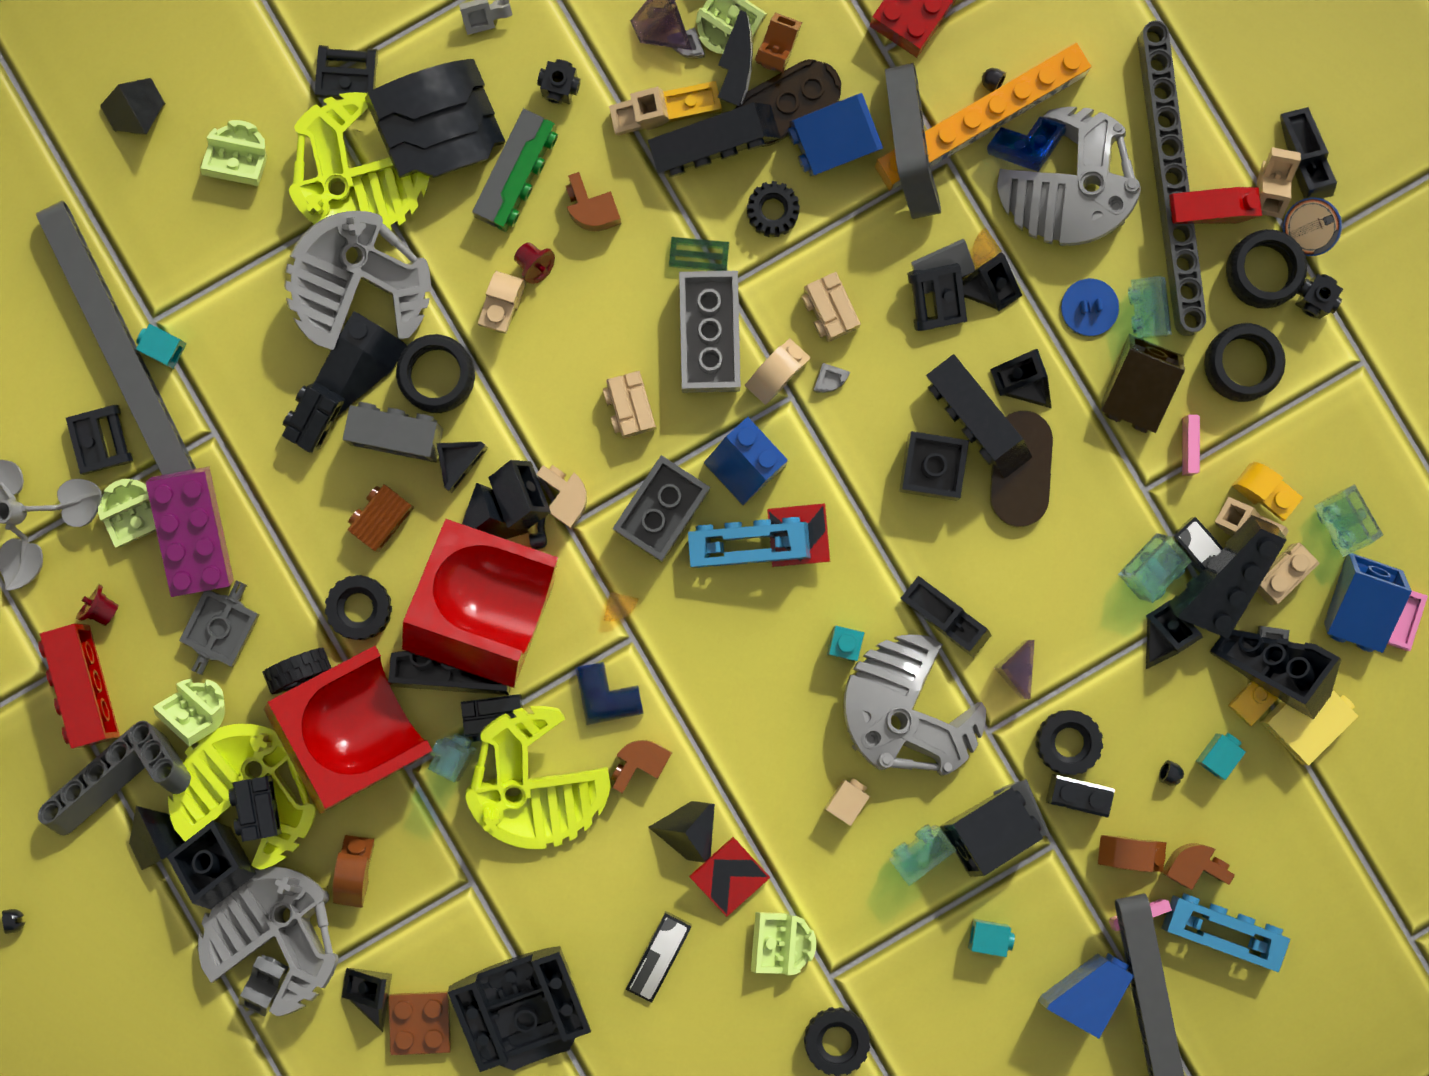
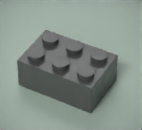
M359 402L358 406H349L342 440L351 446L436 463L438 457L436 443H441L443 428L433 416L417 413L416 418H412L400 409L388 408L387 412H383L376 408L374 404Z
M661 455L612 529L649 555L663 562L709 493L710 487Z

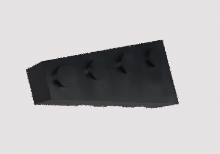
M753 102L649 139L648 143L657 173L668 174L670 178L684 174L685 168L691 166L701 168L712 164L711 160L719 157L727 159L738 155L739 151L756 149L764 146L767 142L780 139L781 137L771 105Z
M954 354L926 375L931 383L927 387L937 401L941 398L948 405L944 409L954 422L959 420L964 428L961 430L971 443L976 441L981 448L979 453L988 465L993 463L1004 478L1033 458L1021 435Z
M1251 515L1226 542L1227 546L1217 556L1213 555L1207 562L1208 566L1197 577L1194 576L1186 584L1187 588L1179 596L1176 595L1169 602L1176 617L1228 639L1287 541L1279 527Z
M408 651L391 653L388 683L392 687L509 695L510 686Z

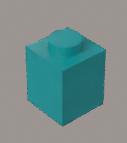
M149 324L147 329L143 328L136 340L138 344L136 350L174 369L187 343Z
M834 626L827 655L858 661L865 632Z
M1216 733L1195 762L1218 779L1226 780L1246 751L1239 747L1242 742L1230 733H1227L1225 736Z
M973 919L968 948L973 952L1007 957L1008 950L1012 951L1015 934L1011 933V927L1006 924Z

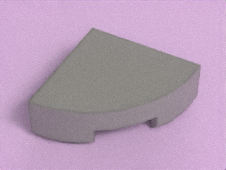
M695 28L668 37L669 44L680 55L693 59L704 57Z
M823 363L813 391L826 393L838 389L845 383L850 372Z

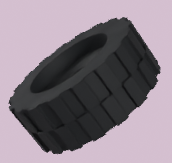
M362 575L348 576L344 580H339L335 583L334 588H331L328 592L329 596L325 600V615L328 617L329 625H332L333 630L341 634L342 637L353 640L373 638L380 631L382 632L386 628V623L390 621V612H392L391 598L387 594L386 588L375 579ZM356 593L367 595L373 604L371 616L363 622L351 621L344 611L346 600Z
M318 648L280 661L266 668L262 673L270 693L273 695L295 688L331 669V665L324 648Z
M1062 710L1051 714L1046 721L1041 723V728L1036 734L1037 741H1035L1038 748L1037 753L1039 758H1042L1044 761L1043 763L1051 768V770L1064 775L1082 774L1087 772V769L1092 768L1097 759H1100L1101 749H1103V735L1098 729V724L1090 716L1079 711ZM1065 728H1074L1083 737V748L1076 756L1065 757L1056 749L1055 738Z
M830 1007L828 1010L818 1012L816 1017H812L809 1026L805 1030L804 1044L809 1060L818 1070H822L828 1075L841 1076V1074H851V1071L859 1069L861 1063L865 1062L867 1052L870 1050V1037L862 1019L853 1011L845 1010L842 1007ZM832 1027H842L851 1036V1047L841 1056L830 1055L825 1051L822 1044L825 1032Z

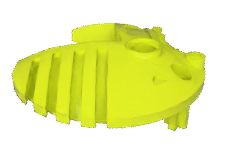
M352 92L339 94L343 99L337 101L333 97L323 100L326 104L325 106L319 107L315 104L301 116L294 126L298 134L296 161L294 162L293 184L289 187V194L299 211L313 224L341 212L368 211L379 214L383 219L382 223L392 231V224L398 221V225L401 226L406 222L405 214L411 210L413 215L418 209L417 198L422 191L423 198L426 194L430 177L417 172L399 178L390 157L350 168L344 132L368 109L365 101L367 93ZM305 137H308L311 140L318 176L303 181ZM336 181L345 183V191L341 195L330 193V186Z
M530 706L534 714H529L523 708L513 710V713L516 715L515 718H511L505 713L490 722L481 731L482 745L477 765L474 768L471 785L466 788L465 797L476 821L484 831L496 839L519 848L545 849L548 843L553 842L554 847L562 845V839L569 837L570 841L578 837L577 831L583 826L585 832L593 824L592 817L598 810L599 816L604 809L611 785L607 767L528 779V746L565 720L564 714L558 708ZM489 744H491L495 748L497 776L494 779L482 782ZM510 788L521 790L516 796L506 794V791Z
M256 724L227 725L217 728L211 734L197 741L199 744L197 747L194 748L191 745L184 752L187 757L182 762L190 773V784L182 793L173 794V799L171 796H168V808L172 825L185 842L231 807L229 789L233 788L232 782L255 778L250 774L249 766L252 762L257 761L262 766V774L259 777L272 775L282 834L261 839L251 866L259 870L273 866L288 857L283 855V852L286 850L294 852L300 846L295 841L298 837L305 838L309 833L316 815V806L310 803L306 788L275 730ZM287 762L303 804L298 802L278 772Z

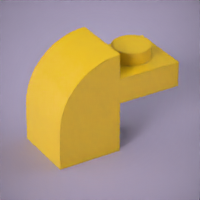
M1258 462L1250 463L1232 485L1233 488L1253 504L1261 503L1282 521L1288 518L1303 499L1300 494L1282 481V476Z

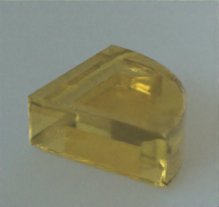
M986 227L978 234L973 244L972 259L976 268H979L1002 252Z
M610 592L604 621H617L627 617L635 609L639 599Z

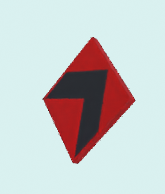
M825 503L767 509L768 519L771 520V524H783L782 518L800 517V522L808 523L811 558L772 561V567L831 562ZM787 532L774 533V537H770V548L775 549L776 552L791 551V547H775V537L788 536Z
M734 837L689 876L726 917L771 878Z

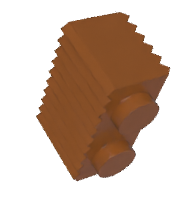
M385 484L381 488L376 486L367 496L366 500L369 503L364 510L357 509L348 521L351 524L348 531L377 553L380 552L414 509V506Z

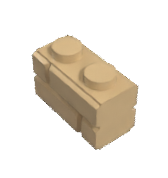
M837 272L831 273L804 287L805 294L801 297L807 311H814L817 318L814 326L820 338L825 336L827 341L830 342L860 328L861 323Z
M640 371L606 380L608 387L603 389L607 406L611 404L614 406L616 415L611 416V421L615 433L621 432L622 438H628L655 430L656 425Z
M1293 543L1275 559L1257 592L1270 605L1279 604L1320 563L1301 543Z

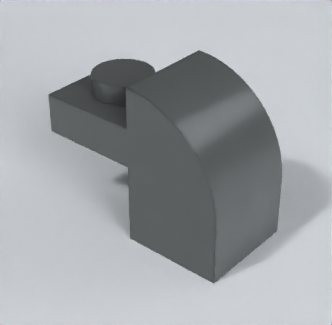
M263 954L261 957L258 956L252 966L251 976L240 994L239 1004L265 1017L285 979L289 967Z

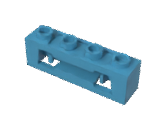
M800 517L782 518L783 524H771V520L767 519L753 521V526L742 527V522L724 523L725 529H713L712 524L696 526V531L688 532L690 567L699 568L811 558L808 523L800 522ZM787 532L788 536L775 537V547H791V551L776 552L775 549L768 548L724 552L723 542H710L713 538H723V540L730 541L774 537V533ZM724 553V556L710 557V554Z
M1183 893L1182 898L1172 896L1170 902L1172 911L1166 913L1161 929L1273 971H1280L1290 942V938L1282 935L1283 929L1267 923L1265 929L1254 925L1256 919L1238 913L1237 918L1226 915L1228 909L1212 903L1209 908L1198 905L1199 898ZM1195 911L1203 914L1202 917L1209 921L1254 937L1255 934L1263 936V941L1251 937L1248 944L1249 948L1261 952V956L1249 953V949L1242 945L1201 931L1200 928L1203 920L1192 916V912ZM1188 925L1198 930L1195 933L1184 928Z

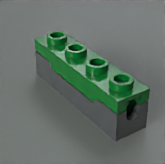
M523 108L472 211L475 218L504 232L507 231L509 226L514 227L520 215V211L517 209L521 201H526L532 191L533 185L530 182L534 174L539 175L546 161L543 159L547 148L551 150L554 147L558 138V134L555 133V123L547 119L545 120L543 117Z

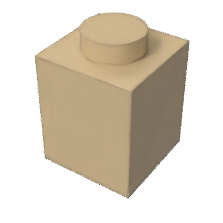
M854 778L850 782L843 779L825 806V809L851 826L870 797L864 793L867 787Z

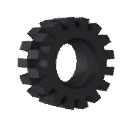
M772 181V184L765 182L761 187L757 186L753 194L750 195L747 204V217L750 220V225L754 226L759 234L762 232L767 237L769 235L779 237L780 234H786L790 228L794 227L799 215V200L794 195L792 188L788 189L786 184L782 183L779 185L777 181ZM769 199L779 200L784 206L782 217L776 220L766 218L762 213V205L765 201Z

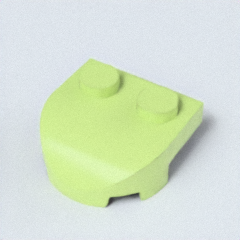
M707 0L704 6L699 9L696 17V24L700 35L699 39L709 50L723 54L740 10L749 15L752 39L767 13L748 0Z
M232 120L228 121L227 126L218 130L214 128L207 137L208 147L200 167L201 175L259 186L267 161L265 139L258 132L257 127L246 121Z
M121 479L113 482L104 490L100 506L98 507V515L100 520L104 522L115 548H120L156 531L145 483L133 479Z
M191 679L183 680L176 684L177 693L153 706L155 716L188 746L214 732L224 719L225 701L223 691L218 684L208 679L205 680V683H193Z
M755 912L751 972L785 975L800 973V969L808 961H812L815 955L816 937L814 931L809 928L804 919L786 913Z

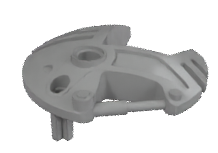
M1061 107L1049 110L1043 116V122L1078 144L1077 175L1000 168L997 188L1006 214L1009 216L1011 211L1015 216L1014 223L1019 229L1023 231V226H1025L1029 230V236L1037 239V235L1044 237L1045 243L1053 244V240H1058L1061 246H1072L1098 240L1114 231L1120 225L1122 226L1139 199L1141 187L1139 181L1135 178L1132 163L1128 157L1124 141L1126 129L1114 118L1102 112L1091 117L1094 110L1090 108H1083L1077 114H1074L1077 111V107ZM1115 141L1118 144L1124 176L1110 173L1112 144ZM1090 184L1099 186V189L1094 192H1089L1085 188Z
M346 211L328 216L310 227L298 240L290 254V257L294 258L295 261L293 265L287 263L286 273L291 275V282L285 280L284 286L285 290L291 292L292 300L286 298L287 305L290 310L297 312L300 320L293 318L295 323L314 344L334 350L360 278L393 295L398 339L409 338L418 328L424 317L423 314L419 315L421 309L428 307L430 299L424 298L425 292L431 291L428 263L424 258H417L403 245L399 238L382 223L383 219L377 213ZM378 233L392 246L394 245L411 262L405 264L376 250L374 244ZM351 247L355 248L358 253L354 263H349L346 259V252Z
M924 635L894 637V639L898 640L895 643L885 640L876 645V647L880 648L879 650L871 649L863 655L867 659L864 662H857L853 668L857 673L856 675H850L846 684L844 716L848 732L854 743L852 747L855 751L858 750L870 764L879 770H885L889 767L909 770L914 768L937 771L941 776L947 775L958 769L968 760L967 749L972 753L977 748L978 742L975 733L978 738L982 737L986 722V708L982 702H977L949 724L913 710L943 644ZM892 715L897 716L900 720L901 726L899 730L895 729L891 724ZM904 745L933 758L936 763L917 762L912 759L896 758Z
M268 867L262 870L256 868L254 869L257 873L255 876L212 908L210 914H204L201 923L204 927V935L199 934L198 938L199 960L202 970L210 982L214 983L270 939L276 937L290 969L269 1012L276 1016H284L305 1007L306 1005L301 1003V1000L313 1001L319 995L314 989L317 986L320 988L327 986L338 964V955L333 953L325 908V904L329 901V894L314 880L298 871L282 867ZM286 908H289L290 918L285 922L283 912ZM315 912L318 927L321 929L324 949L310 922V917Z

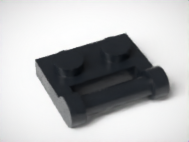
M319 45L315 96L343 99L339 94L352 92L368 93L374 90L378 50L368 48V51L329 49V46ZM329 60L366 63V69L327 66Z
M958 263L926 270H913L907 273L908 282L912 284L916 314V319H914L915 330L923 331L967 322L961 267ZM931 281L935 316L927 317L923 282Z
M111 405L66 417L80 474L85 475L133 462L132 454L128 453L119 419L121 414L119 405ZM104 418L108 420L116 455L111 457L108 456L99 421Z

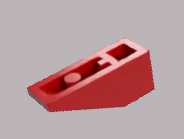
M1232 187L1169 195L1173 224H1239L1262 216L1259 187Z

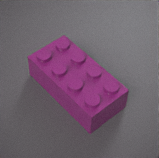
M210 466L154 476L148 479L146 487L170 596L175 597L229 587L234 578Z

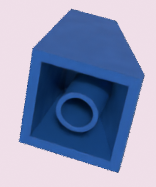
M862 93L789 121L791 128L787 129L793 145L798 144L802 154L798 156L800 165L804 172H809L810 176L883 149Z
M747 417L722 440L705 460L704 464L733 496L744 505L786 467L788 459Z
M1348 552L1324 621L1327 634L1338 642L1344 643L1347 640L1355 643L1364 651L1373 652L1376 650L1383 653L1412 592L1404 571Z
M1097 953L1043 993L1038 1001L1049 1011L1100 1039L1134 975L1127 971L1129 965L1109 953L1106 957H1103Z

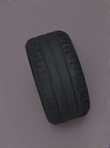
M1265 229L1249 234L1233 248L1226 264V277L1232 292L1245 304L1263 309L1277 307L1293 298L1300 291L1307 275V260L1302 247L1293 237L1278 230ZM1258 246L1270 247L1283 256L1288 267V278L1281 290L1265 292L1253 286L1248 280L1244 263L1246 255L1251 249Z
M1252 323L1236 324L1219 333L1209 344L1204 359L1205 373L1214 390L1223 397L1238 402L1253 401L1271 392L1282 379L1286 363L1284 349L1277 337L1265 327ZM1236 339L1249 340L1258 345L1263 351L1267 368L1264 378L1257 385L1251 387L1242 386L1227 376L1223 367L1222 357L1225 347L1231 341Z
M430 334L415 339L402 351L397 362L396 378L402 394L415 407L430 413H443L457 408L468 398L474 386L475 368L470 355L459 342L445 335ZM433 350H443L450 353L456 358L460 366V378L456 387L447 395L439 398H429L420 394L414 387L411 378L413 366L418 358Z

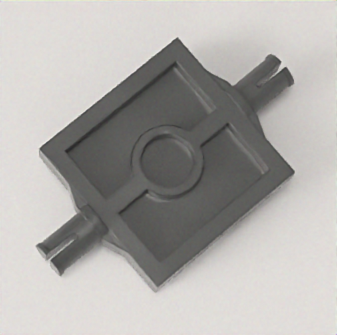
M236 580L229 596L220 595L212 590L203 592L179 640L192 647L199 654L191 669L192 671L203 675L209 660H219L234 667L260 615L246 608L239 601L247 587L246 584Z

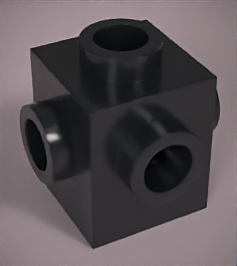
M557 59L556 62L548 61L546 69H540L537 85L541 86L542 97L555 104H562V102L571 103L572 96H577L581 82V78L577 76L576 68L572 67L573 64ZM554 77L563 79L561 82L553 81Z
M1317 274L1310 280L1305 279L1303 286L1297 293L1300 296L1295 305L1300 307L1308 316L1321 319L1329 313L1334 314L1342 302L1339 295L1343 288L1337 285V281L1334 278L1325 274ZM1319 293L1326 296L1325 299L1322 298Z

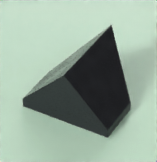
M147 78L118 84L100 107L115 132L147 134L162 106L166 103L153 80Z
M1002 252L980 266L962 281L965 298L995 308L998 311L1022 296L1008 261Z
M1034 349L990 369L1000 396L1004 395L1052 408L1048 375L1038 349Z
M481 441L436 443L444 488L453 493L488 449Z
M476 483L462 523L463 525L504 539L529 533L526 529H508L503 520L497 499L493 494V489Z
M1171 600L1146 615V669L1180 653L1203 638L1200 631L1193 624L1176 617L1169 604Z
M691 801L648 828L686 860L704 863L711 857L715 804Z
M136 806L129 844L141 870L166 859L170 853L185 841L175 831L170 814Z
M346 968L342 998L350 1000L383 1032L392 974Z

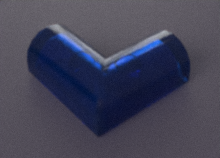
M1040 116L1027 135L1000 127L987 146L988 154L1039 172L1065 135L1066 125Z
M604 662L575 668L586 725L644 714L639 685L610 691Z

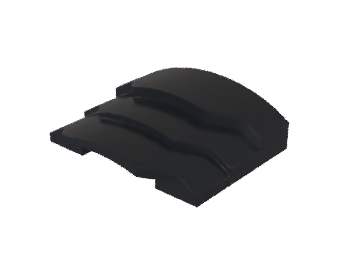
M474 59L453 61L426 68L393 80L367 93L365 101L399 178L417 172L436 178L460 168L487 161L492 147L505 143V139L494 116L495 112L484 90L485 83Z
M560 946L537 950L497 963L450 985L448 989V995L479 1072L499 1065L516 1070L546 1057L569 1051L575 1038L591 1033L590 1025Z

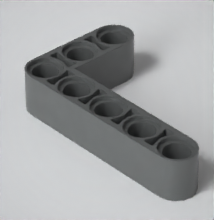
M910 63L885 69L897 169L912 219L941 214L940 200L929 164L915 65Z
M139 721L40 807L38 820L57 834L62 836L68 835L144 768H146L156 783L172 794H180L185 791L190 784L191 776L168 738L147 721Z

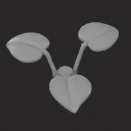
M0 460V523L6 524L5 528L7 530H11L21 538V540L13 538L6 541L0 549V572L3 576L6 590H16L28 585L36 578L43 565L41 547L35 543H28V537L17 529L15 525L25 520L27 512L61 509L62 518L66 524L72 527L88 525L95 518L102 500V492L95 483L84 479H71L63 483L57 491L58 500L61 504L24 506L22 503L17 502L14 496L20 493L23 488L24 480L21 469L12 461Z

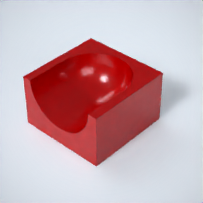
M445 518L403 620L402 649L514 688L552 591L558 557Z
M376 645L268 701L264 708L265 714L320 814L417 762L433 751L428 741L424 740L414 729L398 703L384 673L381 655Z

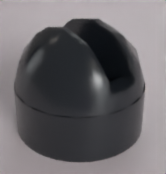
M998 68L987 69L982 76L984 87L991 92L1000 88L1005 80L1006 72Z
M1169 760L1164 762L1159 772V781L1166 785H1178L1181 782L1180 779L1184 777V771L1181 766Z
M17 909L2 911L5 934L18 932L24 927L25 922L17 921V918L24 916L21 911Z

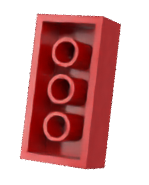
M883 0L872 16L870 27L918 58L956 0Z
M74 623L39 633L41 641L38 642L42 657L47 659L49 669L46 670V676L50 686H54L57 698L54 699V706L59 716L62 715L65 727H62V735L65 743L70 744V748L74 749L119 738V730L90 625Z

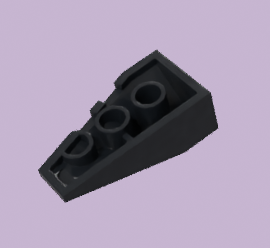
M353 311L339 334L334 350L330 351L315 382L322 384L345 399L336 418L344 413L363 394L370 391L384 376L386 377L396 367L402 351L407 347L406 343Z
M1233 630L1228 639L1220 636L1210 650L1211 654L1292 708L1312 719L1317 716L1331 697L1341 663L1340 657L1316 644L1306 642L1305 644L1293 643L1284 638H1279L1278 640L1261 637L1260 634Z

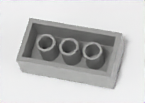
M738 271L679 272L682 393L740 392Z

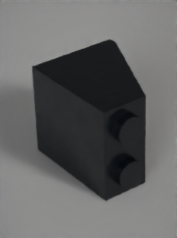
M1012 787L1005 788L940 826L970 877L987 875L1043 839L1040 834L1042 829L1039 822L1034 816H1029L1024 807L1026 805L1025 799L1018 790L1014 791Z

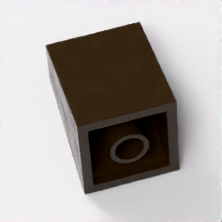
M1129 334L1102 400L1101 411L1105 413L1104 415L1113 421L1120 422L1122 419L1132 423L1131 426L1138 431L1147 433L1149 430L1156 433L1185 372L1183 355Z

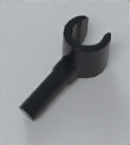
M546 516L538 522V532L529 534L530 545L535 550L542 549L547 545L545 533Z

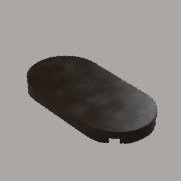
M808 59L795 64L783 73L781 72L749 90L743 106L753 102L771 105L781 137L780 139L765 143L764 146L773 145L788 137L787 129L791 128L789 121L838 102L841 95V80L831 65Z
M1016 411L1007 415L1006 418L1024 439L1033 458L1006 478L1001 475L992 463L990 504L994 513L1005 524L1014 527H1025L1037 522L1048 508L1053 435L1050 426L1040 415L1031 411Z

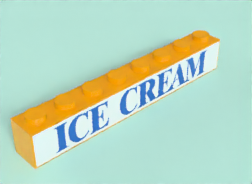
M1077 42L926 130L925 136L930 167L1084 78L1092 66ZM894 149L877 159L875 165L877 172L889 191L901 185Z

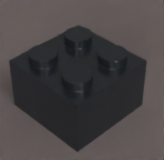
M911 431L907 437L899 492L953 501L959 500L961 498L969 440Z
M213 820L167 856L192 904L208 909L214 908L257 874L231 827Z

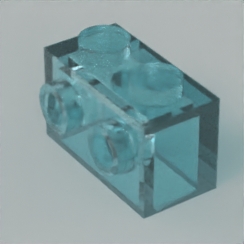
M1155 276L1131 280L1132 287L1128 288L1130 304H1134L1135 316H1132L1133 333H1137V338L1140 339L1172 335L1165 277Z
M1355 484L1325 498L1314 506L1320 522L1326 526L1334 547L1340 551L1342 557L1372 544L1383 536Z
M1156 533L1118 575L1139 599L1153 603L1165 594L1166 588L1175 579L1184 574L1186 567L1192 560L1172 537Z
M459 733L454 734V736H446L444 739H438L432 748L433 751L430 753L434 758L428 769L454 783L461 780L476 751V748L471 746L473 741Z
M929 824L925 825L914 834L917 837L908 845L906 842H903L891 851L893 856L888 860L908 886L912 885L957 851L936 824L932 827Z

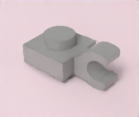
M474 0L459 4L467 35L495 28L493 20L513 15L509 0H495L490 5L488 0Z

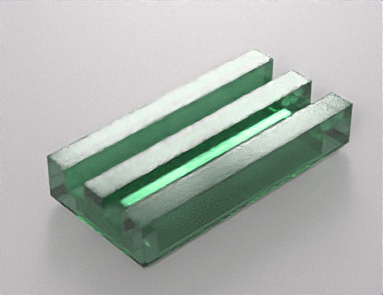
M672 237L669 267L727 271L729 242ZM677 245L723 249V252L720 254L676 250ZM676 256H678V257H689V258L722 260V263H721V264H715V263L682 261V260H675V259H676Z

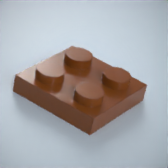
M448 991L389 995L391 1055L451 1052Z

